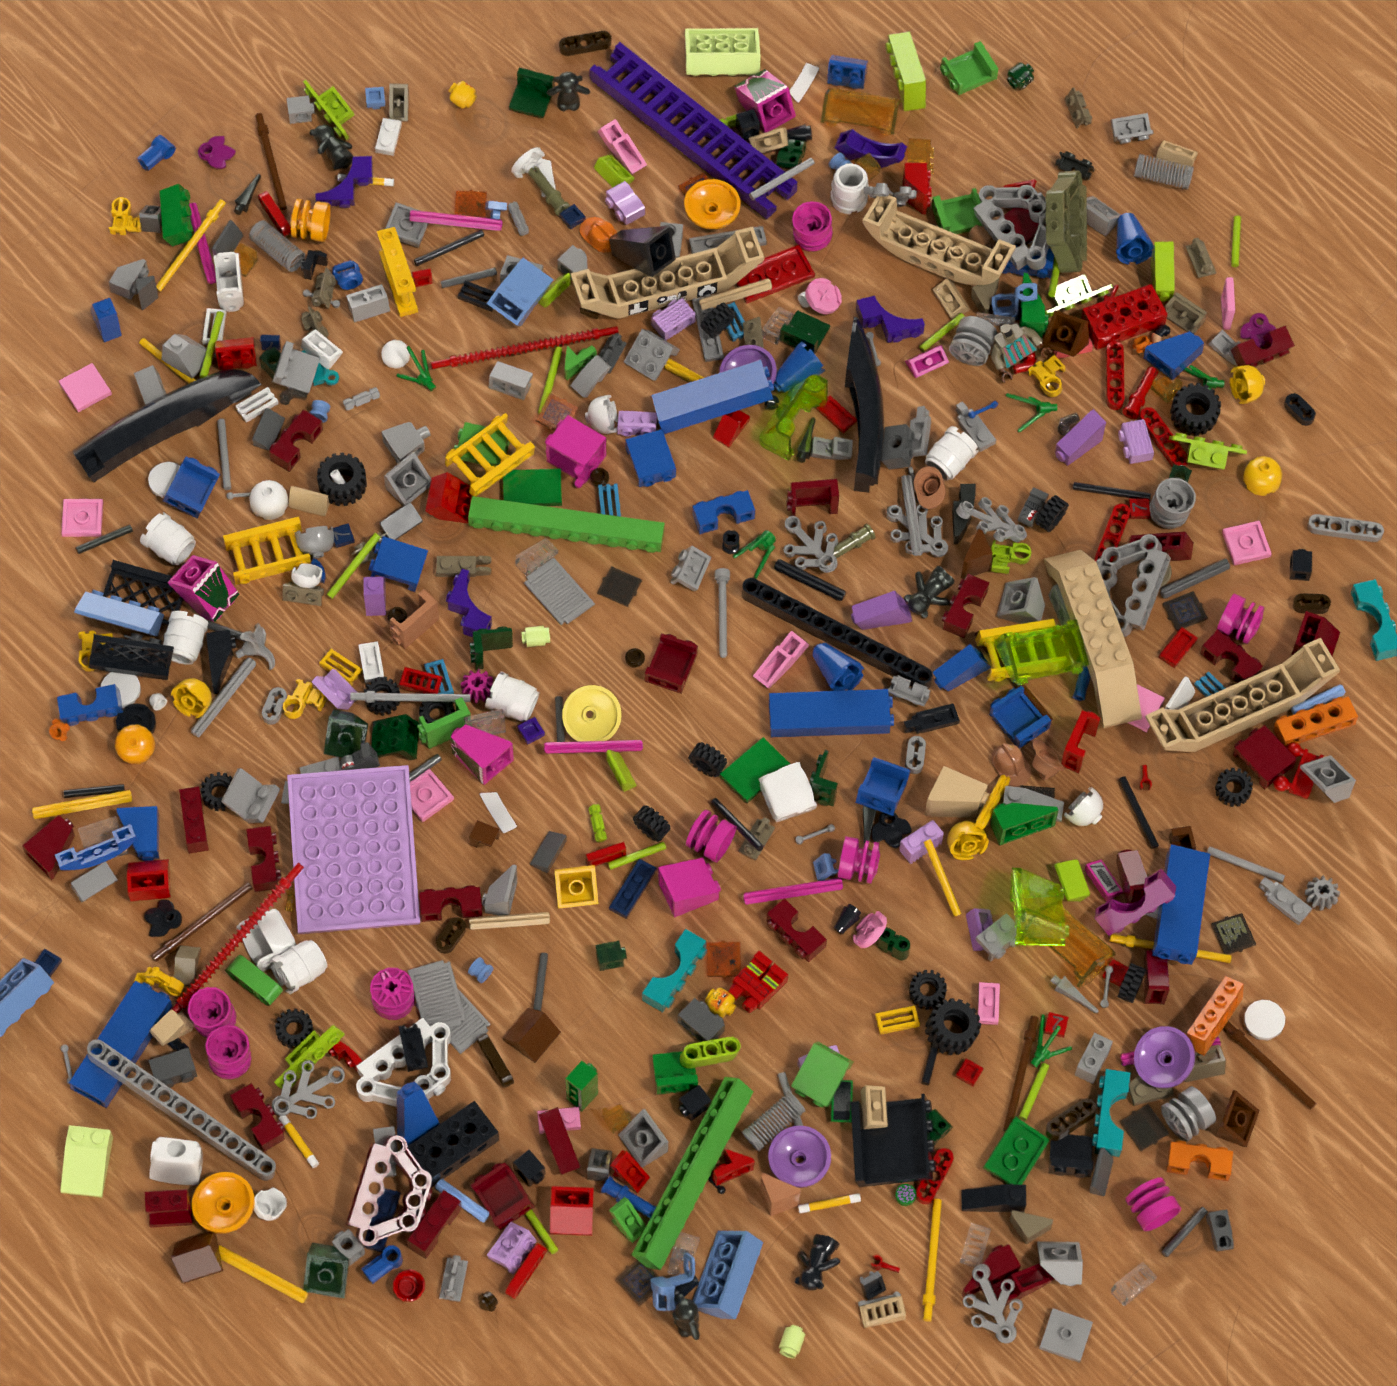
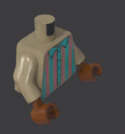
M1017 323L1013 325L1004 324L1000 328L1001 332L994 336L995 344L991 351V358L996 369L1000 371L999 379L1006 383L1004 376L1007 374L1010 380L1013 379V376L1004 367L1008 369L1037 350V346L1043 358H1046L1043 354L1044 350L1048 349L1051 354L1052 350L1048 345L1042 343L1043 340L1034 329L1025 326L1019 327Z

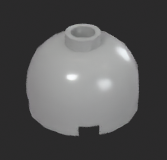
M327 526L305 529L306 533L301 534L300 531L295 533L298 548L302 553H309L313 558L324 557V553L330 551L334 544L332 526L329 529Z

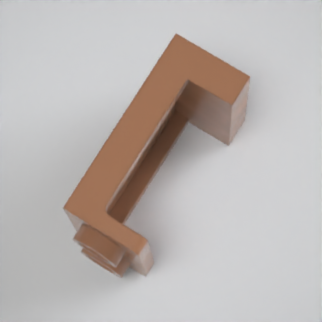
M424 589L418 594L419 609L401 624L393 617L390 619L391 639L396 645H401L404 649L439 620L438 602Z

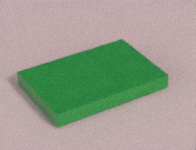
M561 469L512 470L503 477L504 501L540 506H562Z
M763 737L721 772L720 778L748 803L761 792L759 778L788 766L790 763Z
M1015 1116L984 1164L983 1169L1005 1184L1022 1185L1050 1139Z

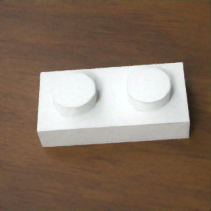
M383 118L375 153L394 156L402 126L401 121Z
M378 641L359 644L365 683H369L372 679L377 681V677L383 680L384 672Z

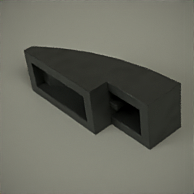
M960 484L959 501H953L954 544L960 542L972 517L971 515L969 519H963L956 513V509L964 501L970 502L974 507L976 484Z

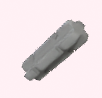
M509 203L508 209L512 214L511 216L516 228H518L519 235H527L529 228L525 224L526 221L519 209L518 203Z
M374 387L369 389V392L364 391L352 396V399L349 397L343 400V405L346 410L354 408L353 406L358 407L370 402V399L375 400L379 398L380 393Z

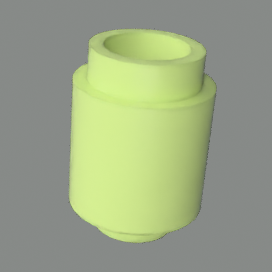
M525 627V632H521L522 643H526L527 647L544 646L546 643H550L549 627Z
M791 1325L785 1328L779 1345V1353L781 1355L794 1359L800 1353L805 1338V1333L802 1332L803 1329L801 1327Z

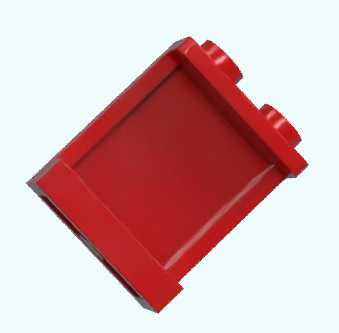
M1081 711L1064 750L1061 763L1064 768L1080 773L1086 750L1078 748L1083 734L1096 736L1100 717L1095 713Z

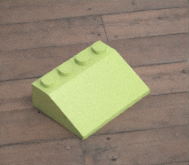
M758 28L685 29L686 75L699 76L700 74L717 76L719 74L734 76L746 74L752 76L760 72Z

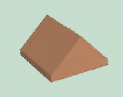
M762 1173L760 1191L770 1216L799 1205L801 1189Z

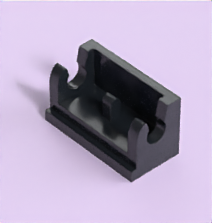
M413 1024L411 1028H406L405 1025L398 1026L408 1072L428 1068L420 1028H418L417 1024Z

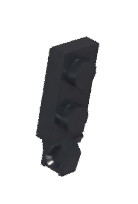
M954 704L917 712L916 715L911 717L912 720L904 721L903 729L905 733L916 731L919 734L957 725L960 723Z

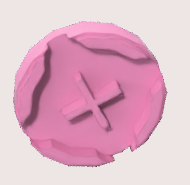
M814 279L806 288L807 302L818 313L832 314L841 305V293L837 286H833L828 279Z
M876 911V914H868L857 925L856 931L858 932L856 935H853V942L861 949L871 946L885 930L887 918L879 911Z

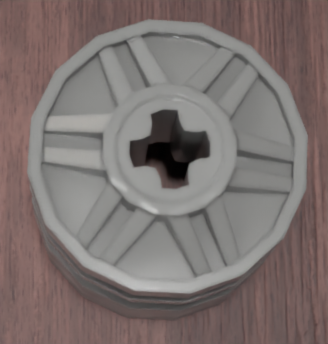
M975 316L963 317L956 329V334L953 337L949 350L957 360L973 366L983 365L988 359L991 347L994 345V336L998 332L990 322Z
M1169 478L1162 481L1149 504L1152 520L1157 525L1167 529H1175L1182 526L1196 502V494L1193 487L1180 478Z
M1193 1086L1182 1091L1178 1095V1099L1173 1098L1169 1103H1165L1161 1107L1162 1115L1170 1129L1178 1138L1185 1142L1191 1140L1192 1136L1198 1135L1199 1129L1205 1130L1216 1122L1212 1106L1205 1096Z

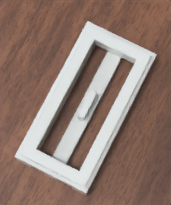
M207 308L202 339L203 345L209 343L208 332L211 313L214 314V324L217 311L224 313L217 341L223 340L226 310Z
M269 387L237 404L236 410L247 423L264 413L266 408L271 409L278 405L279 402L274 397V394L270 392ZM271 399L270 402H268V403H266L265 405L261 406V404H263V403H265V402H267L268 400ZM253 409H256V410H254L253 412H251V413H249L248 415H246V413H248L249 411H251V410H253Z

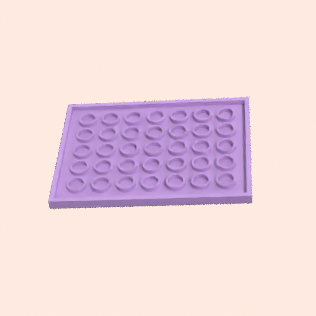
M409 766L287 775L293 868L298 862L304 867L294 879L298 934L420 924Z

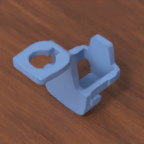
M1023 283L1015 288V293H1002L992 296V309L995 318L1009 317L1010 320H1020L1019 300H1037V284ZM1026 288L1033 290L1030 296H1024L1020 292ZM1008 299L1012 302L1011 306L997 307V300Z
M684 1253V1274L667 1279L663 1276L651 1278L650 1286L653 1292V1306L659 1311L676 1309L677 1302L674 1301L675 1286L690 1282L695 1276V1258L689 1253Z

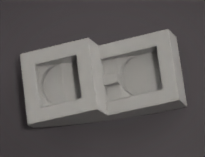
M1222 329L1209 342V345L1223 358L1237 366L1231 349L1241 342H1235Z
M596 355L575 378L571 387L583 398L588 397L597 382H602L611 366L600 356Z
M813 437L810 457L836 460L851 459L853 440L834 437L833 440Z

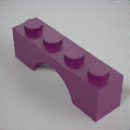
M1162 868L1145 878V894L1140 900L1133 903H1120L1111 899L1096 908L1094 919L1108 936L1121 932L1128 924L1136 923L1146 913H1152L1161 904L1169 903L1174 899L1176 885Z

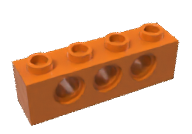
M1349 696L1345 698L1337 697L1330 703H1320L1312 709H1302L1294 715L1279 717L1275 722L1273 730L1278 740L1287 747L1291 742L1300 744L1356 724L1358 715ZM1329 713H1334L1337 717H1332ZM1311 719H1316L1319 723H1314ZM1293 725H1297L1301 729H1295Z
M1227 976L1224 977L1187 1032L1195 1052L1205 1056L1242 1001L1243 983Z

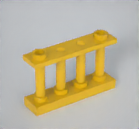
M391 227L377 231L382 250L379 251V256L399 316L403 317L418 313V307L412 293L416 291V287L396 228Z
M506 413L501 417L500 415L496 416L490 425L456 450L451 449L446 454V467L452 463L456 464L471 482L469 493L472 496L477 497L534 455L535 446L530 441L526 445L521 444L505 424H507L508 415ZM498 429L516 448V452L511 456L506 455L490 436ZM485 441L500 458L501 463L496 467L491 466L475 446ZM467 452H470L485 469L486 473L481 478L476 477L461 460V457Z
M299 517L223 535L226 551H233L238 568L237 572H233L236 585L247 584L252 580L292 571L294 567L298 569L302 563L311 564L310 554L303 555L296 542L295 533L297 531L302 532ZM290 536L295 557L284 560L278 539ZM271 541L276 562L264 563L259 545L261 542ZM250 545L254 552L257 567L246 569L240 548Z
M1054 619L980 630L975 639L977 646L984 645L987 647L993 667L987 676V680L1000 682L1011 677L1060 671L1067 660L1066 657L1057 658L1050 635L1056 626ZM1040 636L1043 639L1049 660L1038 661L1031 640L1032 637ZM1021 639L1024 641L1030 663L1019 664L1013 644L1014 640ZM1003 642L1006 645L1012 666H1000L994 646L995 643Z

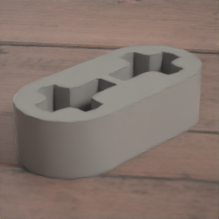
M276 687L272 689L262 709V717L267 724H276L281 718L283 702L287 699L286 691L283 688ZM281 694L282 698H279L276 704L275 697ZM274 708L275 715H272L271 718H269L268 714H270L272 712V709Z
M920 736L911 737L908 742L905 766L910 770L911 774L920 773L924 765L926 742ZM915 743H919L918 752H914ZM913 758H917L916 767H912Z

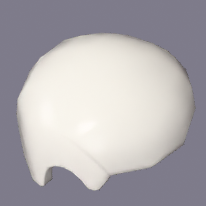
M400 340L387 342L382 348L381 356L383 362L388 367L394 369L403 367L410 359V354L406 348L407 345Z
M302 563L297 570L296 567L293 568L291 578L300 587L313 588L320 583L323 571L322 568L316 565Z
M270 1188L266 1191L261 1190L255 1196L254 1212L260 1219L267 1221L275 1220L280 1217L287 1207V1200L284 1194L276 1188Z

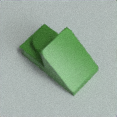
M592 345L587 349H582L578 355L567 346L565 360L566 380H569L583 370L597 355V350Z
M626 1197L622 1198L609 1211L614 1217L612 1219L613 1224L633 1243L642 1235L646 1225L629 1199Z

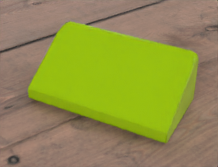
M611 154L599 157L594 166V169L612 188L624 181L630 184L635 179Z
M566 273L557 278L548 287L538 303L547 308L571 285L570 274Z
M608 750L606 752V760L622 791L625 792L636 787V782L621 754Z
M1078 860L1065 861L1054 865L1067 901L1081 902L1090 896V891Z

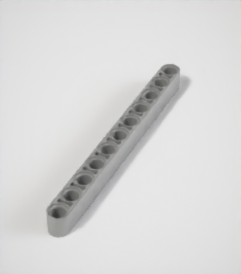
M95 1039L88 1044L87 1054L92 1063L261 1180L268 1181L274 1177L276 1164L272 1158L103 1041ZM94 1048H100L102 1053L94 1055L91 1051ZM110 1060H117L119 1064L112 1067L108 1062ZM133 1071L136 1073V1076L134 1078H127L125 1074ZM150 1083L153 1087L150 1090H145L142 1088V1085ZM161 1095H168L170 1099L162 1102L159 1100V1097ZM183 1106L187 1111L180 1114L176 1112V1109ZM200 1118L204 1123L202 1125H195L193 1120ZM212 1130H218L221 1134L218 1137H212L209 1133ZM235 1142L238 1146L235 1149H230L227 1147V1144ZM251 1153L255 1158L247 1161L244 1159V1155ZM268 1165L272 1170L264 1173L261 1171V1167Z

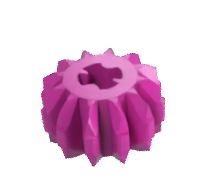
M479 668L476 671L477 673H473L470 670L469 676L464 675L463 682H461L462 694H471L470 700L474 698L476 704L478 699L485 702L486 696L490 697V690L493 685L492 676L488 677L487 671L481 674Z

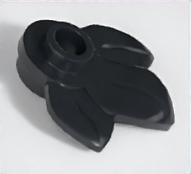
M883 812L879 816V822L873 826V841L880 842L885 840L890 847L897 849L900 846L902 834L906 835L912 832L911 826L907 820L898 818L896 813L892 816ZM890 819L892 823H886L885 820Z
M160 900L158 908H151L144 914L145 920L152 924L149 932L150 937H162L170 929H176L182 923L181 913L175 909L174 904L169 900Z

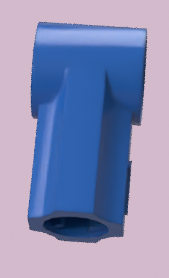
M158 135L152 141L151 147L142 153L137 160L142 168L149 171L163 158L169 159L175 153L176 147L163 135Z
M387 1246L383 1253L361 1268L372 1284L392 1269H397L402 1265L403 1257L401 1251L397 1246ZM392 1253L398 1255L394 1261L387 1260L388 1256Z

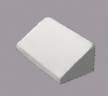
M316 329L302 339L301 348L308 354L318 357L320 359L319 363L326 369H330L343 353L342 350Z
M1188 677L1183 678L1165 709L1178 710L1188 705L1195 694V689Z

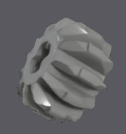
M1324 875L1321 876L1320 880L1317 877L1313 878L1312 882H1308V889L1305 890V895L1308 896L1307 903L1313 902L1312 907L1319 906L1321 911L1324 909V906L1331 909L1332 904H1337V897L1340 895V891L1337 890L1338 884H1331L1332 878L1327 881Z

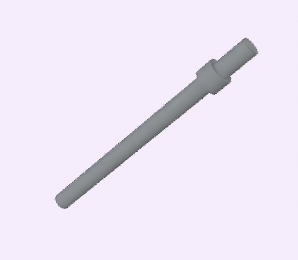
M367 691V693L351 692L350 700L366 701V703H375V701L455 702L456 699L462 697L464 702H470L471 694L375 693V691Z

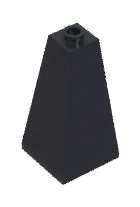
M670 226L620 230L609 238L611 252L614 257L650 277L655 276L676 260Z

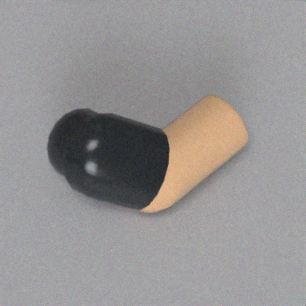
M1161 324L1151 334L1153 344L1160 342L1163 336L1170 334L1169 326Z

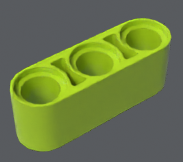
M735 1037L692 1043L684 1048L679 1058L680 1063L685 1068H696L729 1062L735 1059L740 1051L741 1044ZM726 1046L731 1047L734 1052L728 1051ZM706 1050H711L714 1055H709ZM686 1054H692L695 1059H690Z

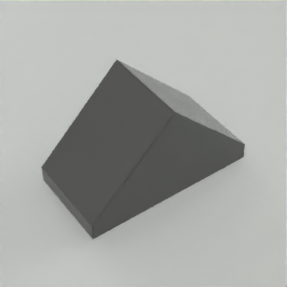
M146 205L139 213L142 231L161 233V206Z
M592 1148L587 1167V1180L606 1182L610 1173L612 1151Z

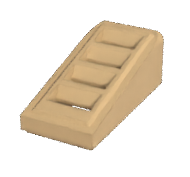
M902 1296L859 1307L864 1328L906 1319ZM894 1305H897L898 1313L896 1314L893 1309ZM884 1307H888L889 1316H886ZM876 1309H880L881 1318L877 1317ZM869 1310H871L873 1320L869 1321L867 1312Z

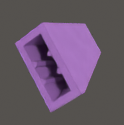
M1094 409L1056 444V457L1067 466L1099 444L1103 439L1106 422Z
M363 577L366 616L386 615V579L384 577Z
M896 591L852 606V621L862 630L912 622L908 603Z

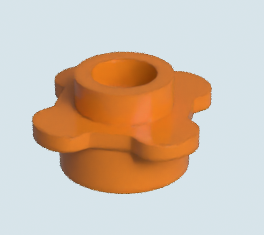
M1142 335L1134 340L1132 347L1136 349L1137 353H1143L1145 348L1153 344V342H1150L1148 336Z
M54 719L49 733L52 738L65 741L70 726L67 723L60 722L59 719Z

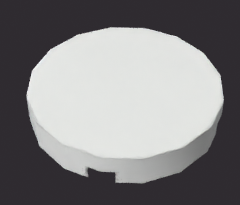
M539 147L529 150L515 162L511 172L516 178H523L522 174L528 173L531 168L535 170L534 166H539L542 163V157L545 156L544 152Z
M163 462L156 465L150 471L148 481L153 494L161 496V498L165 497L180 465L173 462Z
M110 672L101 683V687L115 684L119 688L123 708L129 704H134L141 693V686L135 675Z
M1259 1000L1248 1006L1244 1015V1025L1251 1036L1259 1040H1271L1281 1034L1285 1025V1015L1276 1003L1270 1000Z

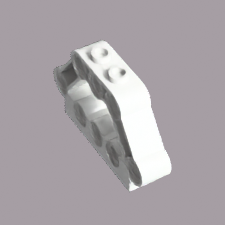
M421 1018L415 1024L420 1028L424 1050L426 1045L430 1042L433 1043V1067L428 1075L418 1076L415 1082L419 1086L421 1084L429 1085L427 1090H423L429 1101L434 1095L438 1096L446 1089L445 1087L451 1081V1073L448 1066V1045L451 1041V1033L448 1025L438 1022L430 1027L425 1019ZM439 1032H443L446 1034L443 1038L440 1039L435 1037V1035ZM400 1035L356 1066L358 1074L361 1076L356 1084V1089L362 1101H376L397 1107L396 1092L402 1088L377 1081L388 1079L392 1074V1070L406 1066L405 1056L401 1059L394 1058L396 1053L404 1054ZM380 1065L388 1067L385 1071L377 1070ZM440 1071L446 1073L443 1078H437L435 1074ZM365 1086L372 1087L370 1092L362 1091Z

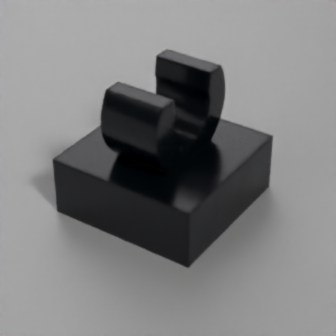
M870 1271V1276L866 1278L860 1277L863 1293L868 1300L886 1291L882 1275L878 1271L875 1273Z

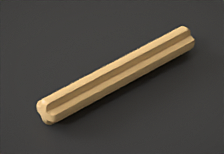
M767 278L699 300L701 309L705 310L718 304L720 305L722 302L728 303L772 289V283Z
M549 912L473 917L470 918L469 923L471 930L541 925L550 923Z

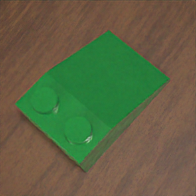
M1023 273L1022 284L1033 283L1028 273ZM1026 288L1020 294L1030 296L1033 290ZM1038 294L1037 300L1020 301L1019 327L1025 326L1034 329L1042 339L1048 326V314H1045V305Z
M1003 803L993 809L990 826L999 846L1054 827L1059 810L1054 806L1009 803L1006 805Z

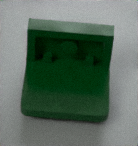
M502 626L497 629L473 631V642L470 643L471 663H475L476 670L478 668L479 670L484 669L483 651L513 647L512 628Z
M825 750L823 755L819 754L817 768L815 772H812L809 783H811L814 801L823 806L829 805L833 807L836 801L838 783L823 778L829 751Z

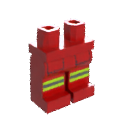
M759 950L748 965L733 979L732 986L728 991L735 997V1001L741 995L746 998L742 1003V1007L748 1013L753 1012L756 1008L760 1010L788 982L789 974L774 963L772 965L773 961Z

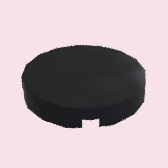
M138 703L129 704L123 709L122 713L117 715V731L119 732L129 725H141L153 734L156 728L155 714L146 705Z

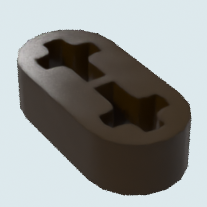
M1301 593L1296 595L1293 601V609L1303 614L1306 611L1314 614H1325L1331 605L1330 598L1324 594ZM1302 600L1305 606H1301L1299 601ZM1319 601H1323L1324 607L1318 604Z
M452 918L436 939V946L439 952L443 954L452 952L464 936L466 923L462 918ZM458 924H460L461 930L457 929L454 933H452L453 925L457 926ZM450 937L449 946L445 945L444 947H442L441 941L446 942L447 939Z

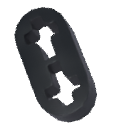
M1296 393L1289 394L1284 403L1285 409L1300 424L1304 426L1311 425L1316 416L1315 410L1300 395ZM1290 401H1291V402H1295V401H1296L1297 404H1296V405H1295V404H1292V405H1291V404H1290ZM1303 414H1304V415H1308V414H1309L1310 417H1305V418H1304V417H1303Z

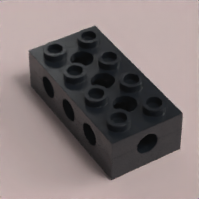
M473 1101L407 1146V1148L421 1168L431 1175L430 1187L432 1188L440 1179H445L500 1141L499 1132L478 1104ZM470 1130L474 1131V1133L467 1134L466 1132ZM452 1142H456V1143H457L455 1146H450V1145H449V1144L452 1143ZM434 1154L440 1155L437 1158L431 1157Z

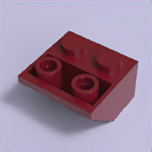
M1306 611L1291 655L1299 651L1303 645L1321 638L1331 656H1333L1340 631L1325 617Z

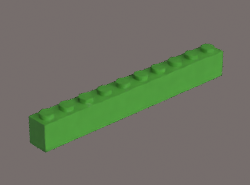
M472 496L468 515L469 526L478 529L490 528L494 531H511L514 534L526 533L535 537L548 536L552 539L562 538L572 542L584 541L593 545L605 544L610 547H626L630 550L641 549L651 553L661 552L665 532V523L475 496Z
M725 1077L631 1254L646 1268L661 1270L672 1247L685 1226L686 1220L694 1209L698 1197L702 1193L709 1176L722 1155V1151L731 1138V1134L739 1122L746 1105L750 1101L754 1091L739 1078Z

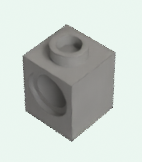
M309 96L287 98L290 124L312 121L311 114H315L314 103L309 101Z
M349 1229L345 1232H339L333 1238V1248L348 1267L365 1255L364 1247ZM345 1243L353 1244L352 1248L348 1250L343 1249L342 1246Z

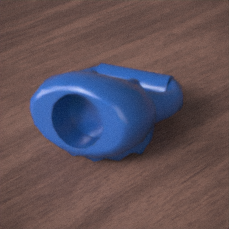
M349 260L334 265L332 274L342 289H354L363 282V276L356 262Z

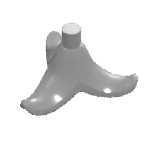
M257 623L254 632L246 631L241 634L240 639L246 642L240 650L236 651V655L238 658L245 655L262 656L268 661L269 669L272 670L275 666V658L271 651L265 647V629Z

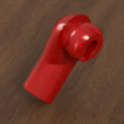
M1035 352L1025 357L1023 363L1013 365L1015 374L1027 372L1031 366L1034 367L1037 360Z

